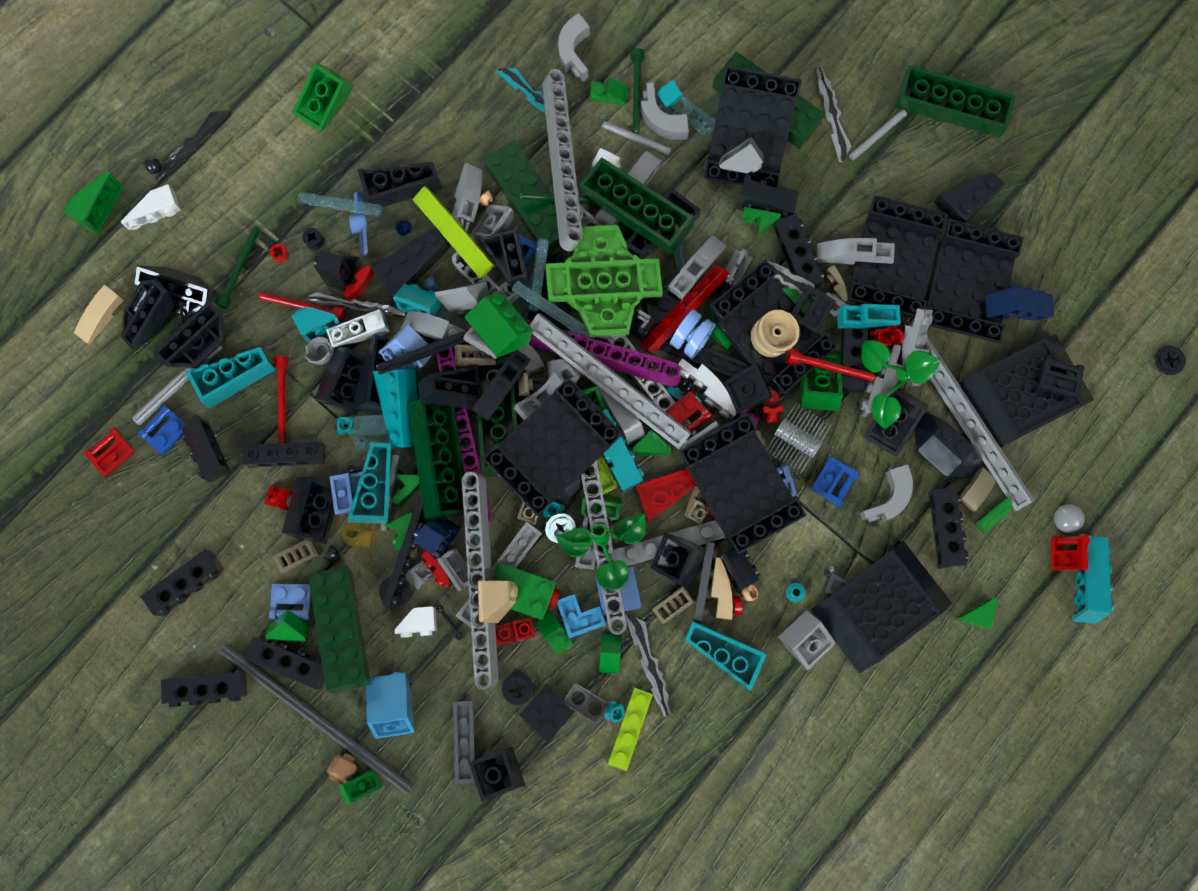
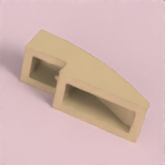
M103 285L87 306L74 333L90 345L114 317L112 313L124 300L107 286Z
M716 558L714 560V574L709 598L717 599L715 618L730 621L732 620L733 611L730 581L721 559Z

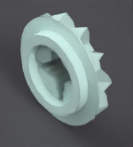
M557 513V515L550 516L549 521L546 522L545 532L551 541L558 543L556 535L565 532L559 529L556 530V523L563 525V530L568 532L576 528L575 521L566 513Z

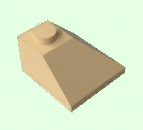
M478 581L479 622L499 623L516 603L518 588L515 582Z

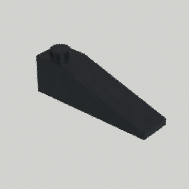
M373 334L354 396L353 409L368 415H383L373 371H377V364L386 361L379 351L390 340L380 335Z

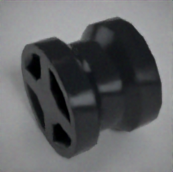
M309 228L303 233V241L310 250H319L323 247L324 239L317 229Z

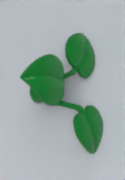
M875 340L865 341L862 345L861 355L864 367L874 373L880 372L883 366L896 369V378L900 381L886 396L877 394L873 398L871 411L876 422L883 428H888L896 422L901 414V405L896 398L890 397V395L902 385H905L906 381H912L915 384L927 382L936 372L941 359L927 352L917 350L907 356L906 366L889 365L886 363L891 358L888 347Z
M645 514L627 517L615 525L613 532L606 528L604 524L598 523L591 528V533L585 528H575L563 534H558L556 537L561 549L572 557L585 555L588 552V546L593 545V541L597 545L602 546L608 564L598 568L596 580L600 586L615 591L621 589L626 584L629 577V569L622 560L611 562L606 544L609 542L610 536L618 541L623 539L626 544H634L641 541L646 533Z

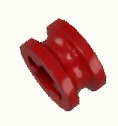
M275 244L270 249V255L274 261L282 263L287 260L288 251L282 244ZM277 250L280 252V250H281L282 253H283V255H282V256L278 255V257H277V255L275 254V252H276Z

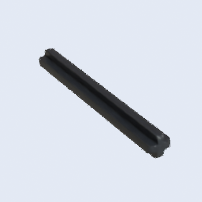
M457 333L376 365L377 372L382 375L465 343L466 341L463 339L466 333Z

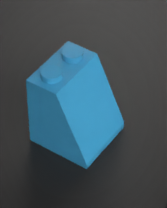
M394 672L391 675H375L370 678L371 685L366 686L367 724L374 737L378 739L415 733L410 686L406 674Z

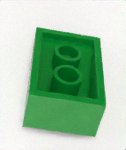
M314 64L292 113L322 132L346 102L354 83L325 65Z
M106 171L73 195L70 201L66 203L63 213L79 227L99 234L124 186L110 172Z
M831 353L824 361L841 365V354ZM815 367L801 379L800 408L839 411L843 397L842 373Z
M498 562L492 581L515 582L518 588L516 603L510 609L543 620L556 582Z

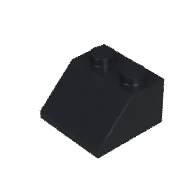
M664 532L650 568L678 585H692L707 550L692 541Z
M733 548L718 557L721 559L736 592L759 580V571L755 565L751 566L747 550L737 554Z
M513 747L502 749L469 762L481 802L526 786Z

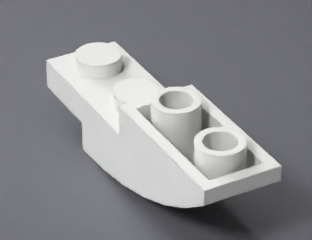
M682 358L678 363L680 375L694 381L693 384L698 389L706 390L702 397L708 406H715L720 410L719 413L724 418L733 420L736 410L729 393L719 379L703 364L697 370Z

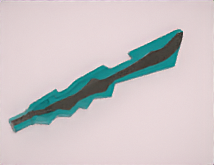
M516 68L496 69V72L515 90L519 88L527 95V101L545 113L542 92L533 91Z

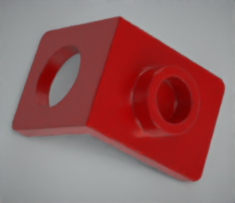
M270 486L264 504L288 511L286 500L292 496L293 492Z

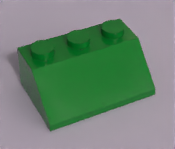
M501 291L485 296L465 315V319L496 357L527 347L533 333L532 328Z

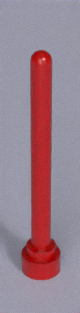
M263 292L258 294L260 300L298 309L311 307L333 313L340 322H343L346 316V308L337 306L331 309Z
M791 348L787 353L786 362L795 365L801 362L869 381L876 379V375L873 373L805 356L798 349Z
M274 356L273 365L277 369L278 443H286L285 369L289 365V357Z

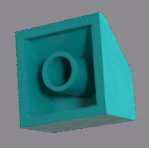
M404 284L393 298L401 311L407 313L410 311L422 312L436 317L442 304L435 296V291L428 290L427 292L421 290V287L415 284Z
M311 307L300 308L291 316L299 332L308 343L311 339L318 336L327 337L326 329L341 324L335 314Z

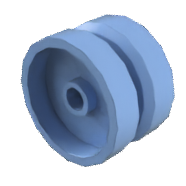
M694 309L685 317L670 341V345L677 350L686 344L684 354L690 359H693L704 347L716 325L709 319L704 320L699 325L702 315Z

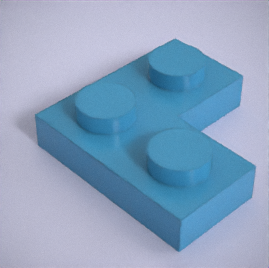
M575 594L557 600L569 638L606 626L600 606L581 613Z

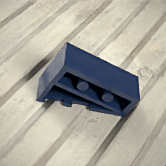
M1011 285L1006 290L985 296L987 318L1002 315V319H1009V316H1018V320L1040 321L1054 317L1053 295L1044 293L1042 290L1034 291L1032 288H1021L1020 285Z
M438 517L424 524L422 528L419 527L413 535L415 538L413 542L439 558L446 553L462 527L446 517Z

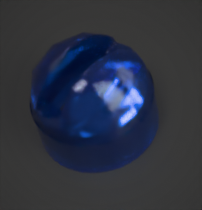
M402 220L396 223V230L401 236H406L411 232L412 224L407 220Z

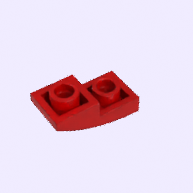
M370 265L359 268L354 275L357 282L349 284L345 291H343L348 301L357 299L369 285L374 275Z
M425 550L421 556L425 559L423 563L432 570L436 567L432 573L436 577L434 581L442 587L445 585L450 587L452 585L451 580L440 563Z
M531 618L495 626L496 646L535 637Z

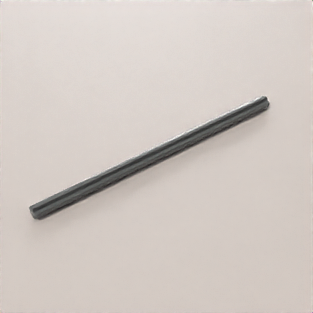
M225 645L220 653L378 774L405 794L411 790L413 785L252 662L245 660L244 656L229 645Z

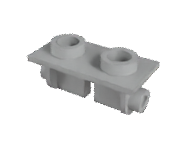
M745 249L741 251L735 250L726 267L729 275L724 281L729 287H732L741 280L752 260V257L748 256L749 252Z

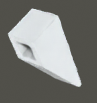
M169 185L151 190L121 221L128 230H135L140 228L141 225L154 223L160 218L175 215L181 209L174 190Z
M380 310L326 329L332 347L370 340L373 334L382 336L391 332L386 317Z

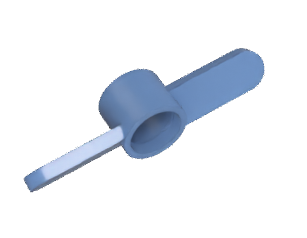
M357 191L354 193L356 214L349 215L352 234L359 233L360 253L366 256L368 251L366 236L368 224L365 202L362 192Z

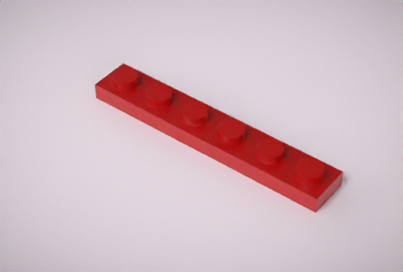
M714 266L639 344L640 348L650 354L658 351L661 345L673 335L689 312L693 309L696 311L699 305L710 297L712 292L724 282L725 278L729 275L727 270Z

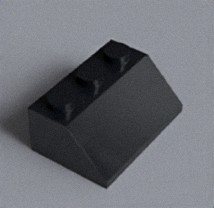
M336 347L314 399L356 416L358 410L353 409L355 390L366 357L349 348Z
M198 415L193 416L182 427L184 433L182 438L191 449L189 453L192 460L198 464L199 469H197L200 478L212 482L231 473L209 422Z
M311 477L296 478L282 534L297 539L327 544L335 514L330 484Z

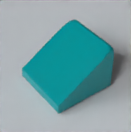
M673 80L656 93L665 108L682 100V92Z

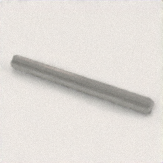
M220 345L197 368H201V365L208 363L222 349V346ZM184 368L132 417L134 422L138 425L145 422L189 380L185 370L197 368Z

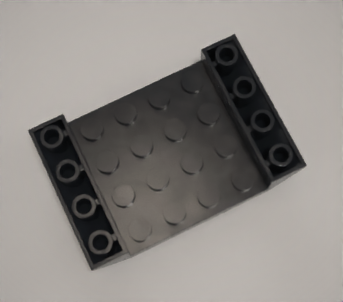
M726 65L704 175L705 179L743 185L745 174L751 176L750 180L759 183L760 180L767 181L766 185L776 188L780 178L781 165L802 79ZM750 137L753 138L763 154L762 167L756 172L743 173L722 169L719 166L720 157Z
M874 195L861 238H876L877 242L895 243L893 264L855 261L848 290V300L860 304L900 305V314L915 318L917 308L926 307L927 301L924 299L939 236L944 231L947 213Z
M949 219L939 246L926 304L927 309L933 310V319L930 326L1000 344L1005 326L1001 324L1002 315L994 316L993 318L986 317L985 296L1008 289L1014 262L1020 255L1024 237Z
M764 259L713 302L710 308L718 328L750 366L757 363L768 386L784 395L816 366L801 362L795 365L787 363L788 351L777 357H766L760 354L752 344L751 330L760 318L773 310H784L789 313L795 307L793 302L773 279L777 272ZM800 312L798 316L803 318L804 315ZM799 325V338L792 348L798 349L802 355L824 360L838 346L827 333L819 335V333L814 334Z
M1056 334L1046 337L958 383L1000 448L1094 401L1083 380L1078 398L1076 399L1037 388L1042 370V362L1046 355L1051 356L1054 360L1074 365ZM1050 367L1051 371L1075 376L1074 373Z
M568 377L554 390L552 395L482 459L538 517L605 453L623 433Z
M748 413L679 451L693 482L725 538L737 554L742 553L807 516L798 499H793L755 433L757 428Z
M903 540L831 596L813 607L811 611L822 622L830 636L860 674L880 662L943 614L952 602Z

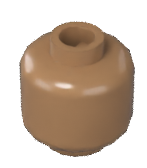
M346 753L343 756L336 755L327 769L328 778L339 785L351 781L357 770V765L354 763L355 758Z

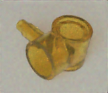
M347 523L342 529L343 539L350 546L358 545L370 548L374 529L369 528V523H362L361 526L357 523ZM352 530L358 532L354 538L347 536L348 532Z

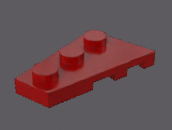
M687 469L636 485L647 522H650L695 488L696 485Z

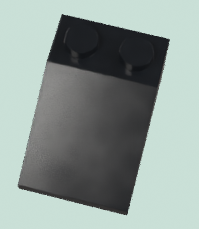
M900 388L890 395V397L896 398L901 405V414L898 420L888 428H883L874 419L863 437L896 457L928 408V404Z

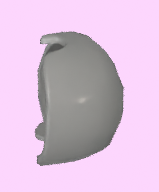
M318 336L313 338L305 346V358L310 363L316 365L327 364L334 353V347H332L330 340L326 337Z
M1064 504L1058 507L1054 513L1055 525L1065 533L1077 532L1084 525L1085 514L1080 507L1074 504Z

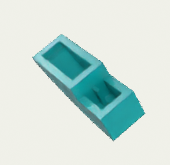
M842 305L837 309L838 328H872L900 325V305Z

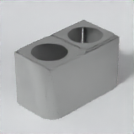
M577 683L573 685L565 698V704L593 723L599 722L608 708V704ZM575 691L584 693L585 701L583 704L575 705L572 702L571 696ZM591 702L600 703L602 711L599 715L593 716L588 712V706Z

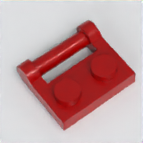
M691 391L665 411L680 424L698 411L701 415L685 427L690 432H693L705 421L708 422L712 419V415L702 406Z
M112 427L109 430L110 433L94 447L84 452V455L106 478L136 452L115 427ZM112 440H117L99 457H96V454L99 453L104 447H106Z
M1080 534L1076 537L1052 536L1051 569L1089 570V535ZM1077 544L1078 550L1061 551L1062 545Z

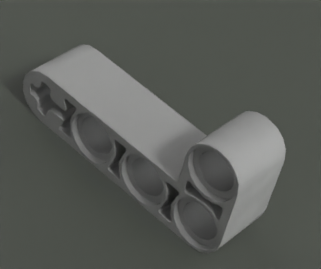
M458 252L452 256L454 268L469 285L487 282V285L491 286L490 290H488L489 295L501 291L511 304L521 296L522 291L509 292V285L506 281L498 287L487 274L483 278L478 276L470 278L469 275L474 272ZM460 260H461L462 262L464 261V262H465V265H466V268L464 267V265H463L461 262L458 263V261H460Z
M597 385L601 398L623 433L627 446L642 440L645 434L639 418Z

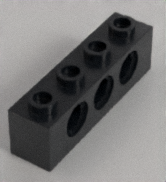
M797 214L776 220L773 229L791 274L800 276L813 283L815 289L821 287L824 274L821 269H818L816 264L817 257L810 249V239L804 234L802 220L798 219ZM789 234H795L797 239H791ZM795 251H802L804 256H798ZM807 267L811 272L805 273L802 268ZM795 282L798 288L803 289L805 286L804 283Z
M842 328L841 365L866 371L861 358L862 345L865 341H868L867 337L871 328ZM852 332H858L861 338H854ZM851 350L858 351L859 357H854L851 354ZM842 373L843 392L861 393L867 388L868 380Z
M320 441L243 445V465L248 468L325 464V445Z
M956 488L933 489L928 494L938 569L966 566L969 556L964 547L966 535L962 531L961 525L963 523V514L959 511L960 494ZM944 504H946V505H948V506L950 507V513H949V514L946 513V512H944V510H943V505H944ZM947 523L952 525V533H949L946 530ZM950 542L955 545V552L949 550L948 544Z
M205 549L140 597L153 616L163 617L172 611L171 608L173 606L184 603L188 599V595L202 590L206 582L217 579L224 568L212 551ZM202 567L203 574L198 578L197 570ZM185 579L187 586L181 589L180 584ZM169 591L171 594L170 599L165 601L164 595Z
M264 635L253 637L245 654V660L314 689H321L324 682V673L320 658L315 657L312 660L307 657V653L300 650L293 652L289 650L290 646L281 642L276 645L271 642V639H266ZM269 648H272L274 651L271 659H268L266 656ZM289 655L292 663L287 667L284 664V659ZM305 663H308L310 666V671L307 674L302 672V666Z
M245 672L161 680L162 704L169 703V707L181 706V702H189V705H199L201 700H208L209 704L220 703L221 698H228V702L241 701L242 696H247ZM224 682L228 686L226 693L221 691V685ZM204 684L208 688L206 695L201 693V687ZM184 686L188 689V694L185 697L181 694Z

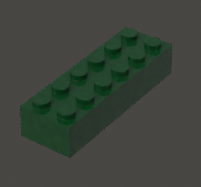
M736 51L715 76L713 89L721 94L726 65L767 72ZM800 95L796 99L787 141L801 150L822 123L825 113Z
M909 65L903 76L894 108L904 109L908 112L1001 138L1008 128L1016 95Z
M516 140L511 141L483 158L486 169L536 244L540 247L542 253L545 255L560 246L555 201L521 200L519 198L521 192L550 194L551 192Z
M602 157L579 185L582 197L670 255L674 253L694 227L692 215Z
M509 357L497 358L495 365L478 366L482 394ZM515 383L488 421L477 414L481 470L484 477L498 475L482 458L518 427V415L514 409L517 404Z
M420 399L408 403L425 519L464 514L462 489L464 469L454 407L420 402Z
M346 565L309 574V585L326 690L331 694L371 685L352 571Z

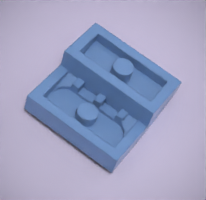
M362 472L329 477L335 515L350 513Z
M633 567L628 568V580L620 589L624 611L641 608ZM596 580L602 613L605 616L606 611L602 589ZM612 600L609 602L608 608L611 611H617L619 603Z

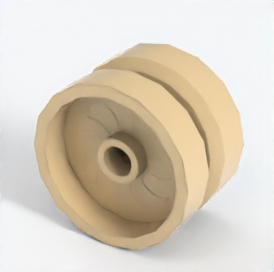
M773 310L766 313L753 325L751 330V341L754 348L766 357H777L784 354L797 343L799 338L797 320L784 310Z

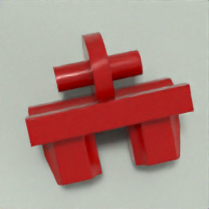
M901 322L900 325L885 326L872 330L870 332L871 340L881 342L887 347L893 344H901L904 341V332L902 331L904 322Z
M771 391L773 398L759 405V410L763 412L764 420H767L768 423L779 422V412L783 411V405L778 403L779 397L774 391Z

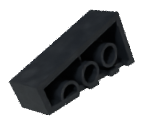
M433 162L409 164V166L405 167L395 165L392 168L381 169V167H374L373 170L357 169L367 202L372 211L414 198L424 186L428 187L431 192L442 189Z
M673 188L664 196V198L692 215L694 221L700 217L701 209ZM636 231L626 242L628 251L639 259H644L659 248Z
M434 227L372 268L391 297L394 298V295L404 284H414L418 278H421L425 271L448 250V246L438 229Z

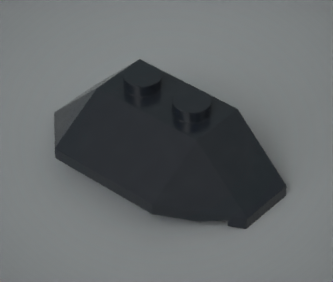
M137 266L135 285L138 287L140 281L157 279L170 295L174 305L173 312L180 313L179 306L177 305V301L180 299L185 302L183 311L186 316L197 312L208 300L209 287L199 277L168 267Z
M157 279L140 281L124 309L123 331H121L120 337L130 349H135L156 336L174 307L168 291Z
M209 300L160 345L153 354L166 367L197 368L224 342L223 313Z
M928 412L922 416L914 429L917 452L945 478H972L984 465L976 448L946 421Z

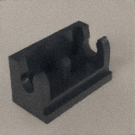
M635 307L629 333L643 341L656 327V324L651 316Z

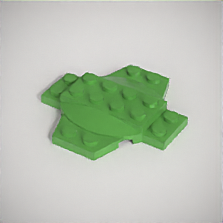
M618 225L583 226V237L575 247L573 255L565 263L545 265L548 302H567V304L578 310L590 337L628 335L634 308L643 298L662 297L663 295L659 258L639 259L636 255L633 256L629 253Z

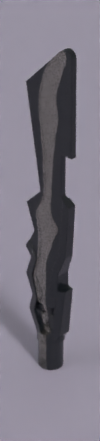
M211 112L193 138H186L183 146L177 147L176 151L170 154L169 160L163 163L162 170L155 178L162 182L166 176L175 172L182 165V162L201 146L200 142L208 133L212 135L231 115V112Z

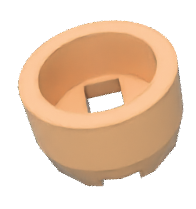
M489 190L480 194L479 203L483 206H488V202L492 203L493 197Z
M749 585L741 591L745 601H754L758 598V591L754 585Z

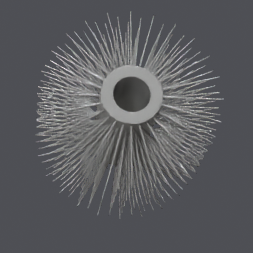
M802 417L796 425L794 422H790L791 419L787 420V418H784L774 435L781 438L782 441H786L781 450L786 443H789L784 453L792 445L785 459L793 447L796 448L788 462L797 449H799V452L792 463L799 453L803 452L794 468L804 453L806 456L803 458L798 469L804 463L806 457L810 456L804 464L802 472L823 443L822 440L825 438L830 427L824 433L821 440H819L828 422L816 438L815 436L824 421L813 436L812 433L819 421L810 433L808 431L811 429L816 418L807 431H805V428L811 418L803 429L801 427L807 417L800 427H798V424Z

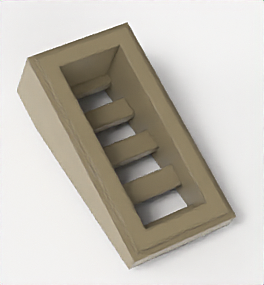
M456 345V368L496 364L495 358L489 355V359H486L485 352L473 345Z
M304 540L273 556V559L280 573L286 574L319 555L312 541ZM304 546H307L310 555L307 556L303 548ZM299 549L301 555L303 556L302 559L299 558L296 550ZM291 553L296 561L294 563L291 561L289 557V554ZM282 558H285L288 566L285 567Z
M683 585L652 608V610L664 625L696 600L687 587ZM681 592L688 600L687 603H685L682 597L679 595ZM674 597H676V599H677V600L679 601V603L681 604V607H680V608L677 606V604H676L675 601L673 600ZM667 602L671 604L675 612H672L670 610V608L666 604ZM661 607L668 613L669 616L667 618L660 610Z

